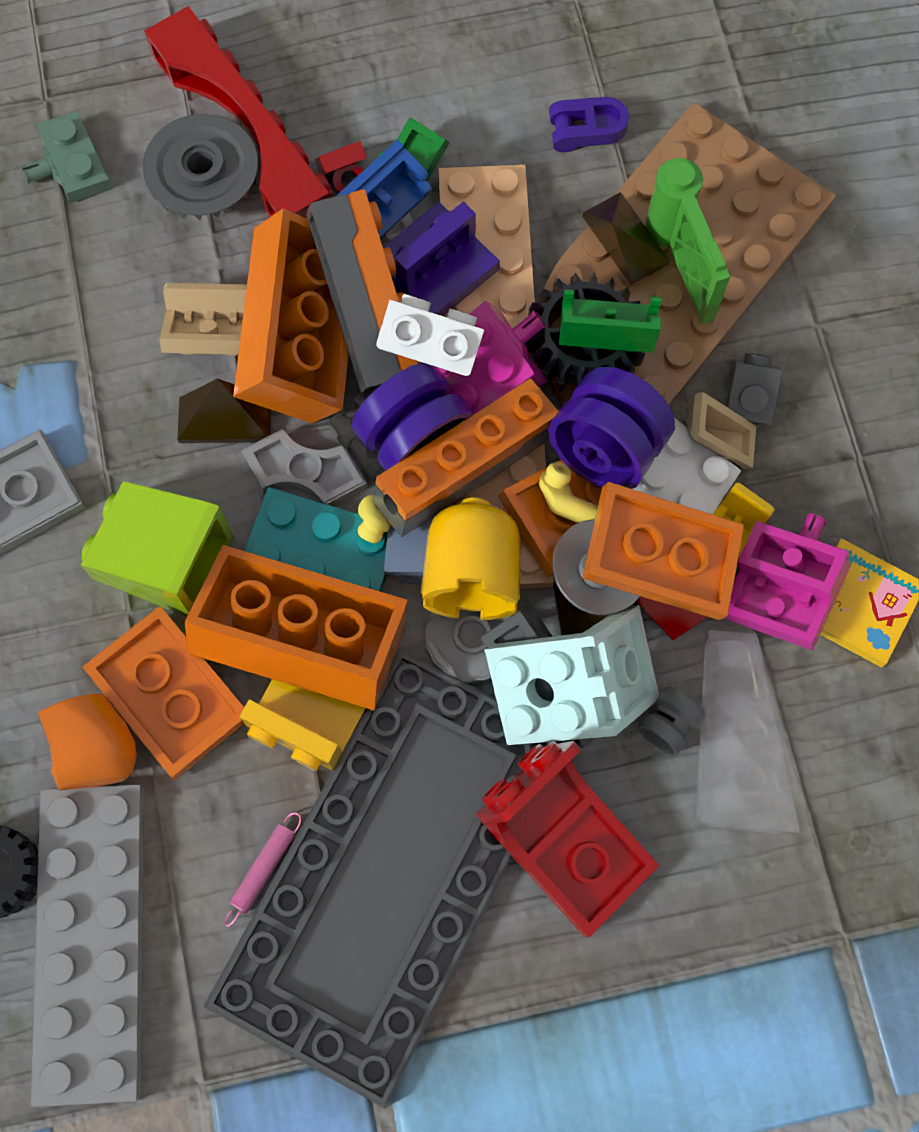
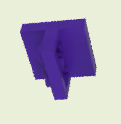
M464 201L451 212L440 202L436 203L383 246V248L389 247L394 257L396 274L391 275L394 286L403 294L431 302L428 312L440 316L447 314L449 309H453L500 270V260L475 237L476 213Z

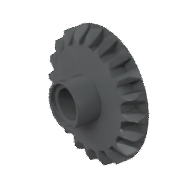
M212 114L188 115L167 124L152 138L143 159V176L154 200H158L166 211L171 209L182 218L185 215H194L199 220H201L203 215L208 214L219 217L220 212L227 208L235 210L236 203L241 198L248 199L249 189L252 185H256V174L259 169L257 150L248 133L232 120ZM201 171H208L203 174H198Z

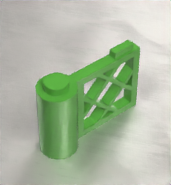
M673 158L664 162L658 169L645 226L658 245L669 247L701 324H705L715 320L730 280V275L717 242L714 240L697 202L703 184L702 171L691 160Z

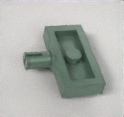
M78 111L36 124L44 145L45 158L26 165H20L27 184L52 175L63 187L69 203L111 189L107 174Z

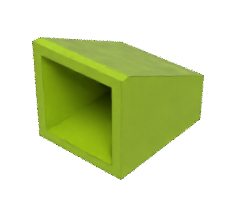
M123 481L117 494L112 493L104 505L102 513L104 520L97 534L91 535L85 542L81 553L82 563L80 566L96 581L187 617L222 545L230 546L234 535L218 505Z

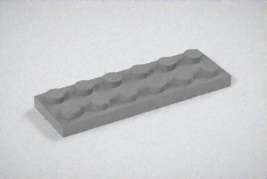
M140 784L61 791L59 789L40 790L31 1107L134 1102L141 1100L144 787Z

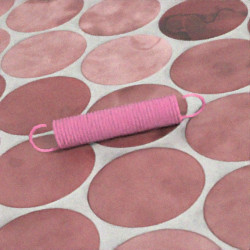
M298 812L289 814L284 820L285 823L289 816L294 814L299 816V824L294 831L277 824L275 831L270 835L271 837L266 842L267 844L262 848L260 855H258L257 859H255L256 861L251 866L252 868L247 872L246 877H244L245 879L240 883L238 890H236L231 901H229L230 904L241 911L238 912L230 924H227L228 917L232 913V910H230L225 919L226 926H231L240 913L246 915L260 894L259 892L263 890L262 888L267 883L266 881L271 877L273 870L278 866L277 864L282 859L281 857L286 853L288 846H290L295 838L293 834L301 824V815Z

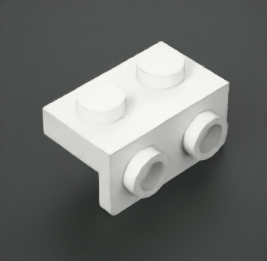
M403 294L401 303L389 300L376 343L379 349L464 376L470 375L484 329L475 327L477 317L453 309H449L447 317L428 312L431 302Z

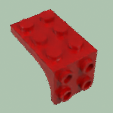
M553 741L546 747L538 744L520 759L518 766L522 770L510 782L507 783L505 779H501L483 795L481 800L485 803V806L475 815L584 937L590 938L659 865L581 777L572 761L581 750L574 741L559 744Z

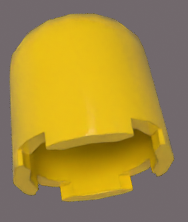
M467 498L462 500L461 504L450 506L440 511L434 517L427 534L421 594L422 598H424L423 607L434 614L459 619L460 610L481 611L480 620L505 618L517 612V603L520 599L521 539L517 524L509 514L497 507L491 506L488 500Z

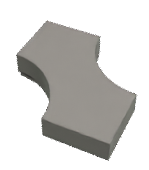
M281 429L241 450L264 494L268 487L274 489L294 488L306 491L315 496L321 503L334 507L368 489L365 479L345 445L328 450L310 449L294 442Z

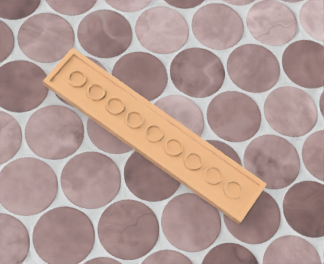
M501 165L438 168L440 203L451 212L464 201L476 213L475 237L500 260V270L457 304L453 310L470 314L484 301H487L500 309L510 326L514 328L528 317L529 307L532 302H535L526 166ZM545 444L456 501L454 505L461 504L462 500L467 498H482L488 500L491 506L507 513L497 496L504 489L546 468ZM520 534V589L553 588L554 576L552 575L547 578Z

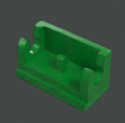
M564 289L559 345L654 353L661 327V317H658L662 298L651 296L649 305L574 299V290Z

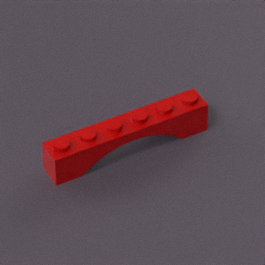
M187 6L144 30L154 60L174 87L197 93L216 102L233 114L248 130L261 154L262 170L259 188L265 211L269 217L284 208L307 218L306 214L310 203L333 196V191L323 174L319 172L315 175L308 166L309 159L299 142L294 141L291 143L286 137L284 124L278 114L273 109L268 112L262 105V96L251 79L244 81L241 77L238 63L230 50L227 48L221 50L217 45L215 32L205 18L199 21L190 7Z

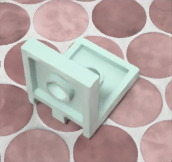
M639 605L629 606L619 613L611 614L583 633L499 643L485 649L507 745L616 736L659 698ZM536 678L543 679L551 685L554 692L553 701H546L537 694L535 689Z

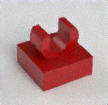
M361 141L321 155L315 159L319 172L323 175L333 171L331 185L337 193H340L344 189L341 182L342 174L345 171H349L356 178L364 170L355 163L367 157Z

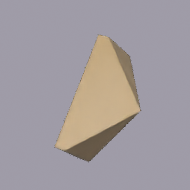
M695 393L685 417L690 437L745 470L752 469L756 425L706 393Z

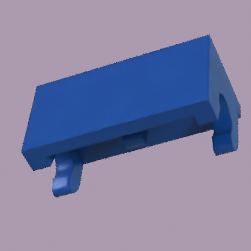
M397 139L337 196L349 195L351 192L365 189L368 201H375L380 211L382 229L377 231L381 239L431 192L432 187L425 180L429 177L428 172Z

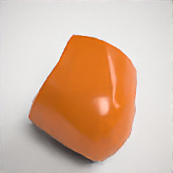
M87 694L76 696L53 704L38 712L50 745L52 758L51 774L60 791L100 787L124 781L131 776L137 759L136 741L126 721L116 712L105 695Z

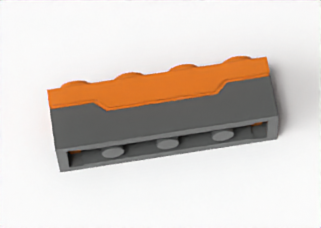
M362 189L351 192L349 195L343 194L310 203L306 214L361 394L376 390L393 375L411 365L421 363L420 361L379 349L376 345L389 300L401 303L403 292L396 293L391 275L396 274L394 257L389 247H382L377 231L382 229L379 208L375 201H368L366 191Z
M530 378L378 475L373 502L402 538L437 515L440 511L446 509L549 441L548 429L558 410Z

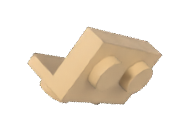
M166 283L163 289L166 313L159 336L161 353H180L184 355L225 354L237 356L239 353L247 285Z

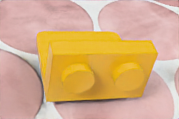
M272 679L259 704L249 699L239 717L250 728L247 736L272 749L277 742L293 750L291 758L314 771H317L320 765L333 771L367 708Z

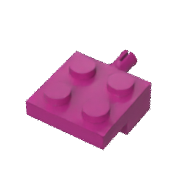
M484 301L469 314L477 317L475 327L484 329L470 375L464 376L437 367L448 380L450 385L448 394L460 395L472 411L477 413L530 378L538 387L547 382V379L536 363L532 361L525 346V342L543 328H546V324L538 313L533 311L528 317L512 328L500 309Z
M813 513L807 514L806 521L799 535L756 521L738 560L740 570L733 583L728 616L724 619L813 651L849 572V551L818 541L827 522L819 515L815 519V514Z

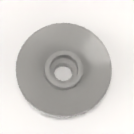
M595 519L579 522L570 527L560 537L555 546L552 569L557 586L568 601L585 612L596 615L619 613L631 606L640 596L582 579Z

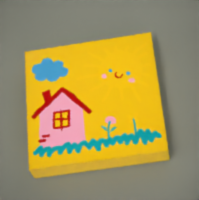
M841 538L835 547L849 551L850 569L821 635L882 668L887 664L919 601V579Z

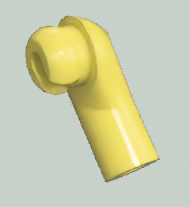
M560 462L548 465L546 471L540 476L539 487L551 512L577 523L595 519L598 505L573 495L569 486L571 480V470L569 467Z
M368 495L362 499L358 506V514L363 519V522L359 525L357 531L361 538L375 544L382 540L384 532H389L391 524L373 502L374 495Z

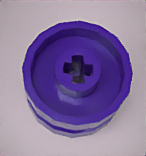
M421 362L398 372L380 385L362 403L354 415L351 428L369 451H379L377 460L386 471L475 413L460 395L448 394L450 390L448 380L436 366Z
M598 367L586 374L575 389L571 400L564 403L552 419L548 432L551 445L560 459L573 472L599 487H603L606 483L611 482L633 489L638 486L652 465L654 458L659 456L675 431V419L666 400L652 385L633 373L615 367Z

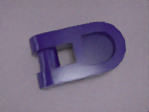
M598 97L561 100L549 107L550 122L555 125L556 129L552 133L553 147L558 152H570L581 146L616 143L627 132L629 122L628 109L620 100L615 98ZM576 120H584V125L572 126V123Z

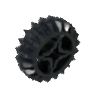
M575 272L571 277L570 285H566L558 278L553 284V292L543 288L539 293V303L532 302L529 307L528 316L533 311L537 312L546 324V328H543L525 342L528 353H533L531 355L532 361L536 363L538 368L543 367L542 374L547 381L554 377L558 378L557 388L559 392L564 390L567 384L575 385V391L586 374L598 367H615L634 374V366L639 367L643 363L644 352L617 350L612 355L599 360L601 348L559 345L560 325L559 327L550 328L561 316L564 289L574 290V299L641 304L640 300L628 302L631 294L629 287L618 292L615 291L613 277L606 281L605 285L597 283L598 279L595 272L589 277L588 282H581V279ZM566 354L573 355V356H575L577 359L572 358V357H570V356H568V355H566Z

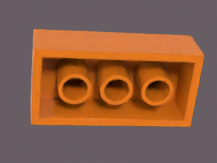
M283 208L254 228L233 397L313 424L343 410L349 353L308 219Z
M222 545L185 620L188 654L375 710L405 631L408 600Z

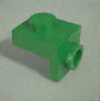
M409 117L397 138L404 145V148L428 172L429 177L425 179L426 181L430 178L450 143L411 117Z

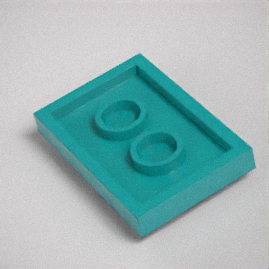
M267 488L244 551L382 592L387 577L384 573V562L388 532L383 533V538L380 542L370 543L358 535L357 529L363 522L359 514L274 488Z

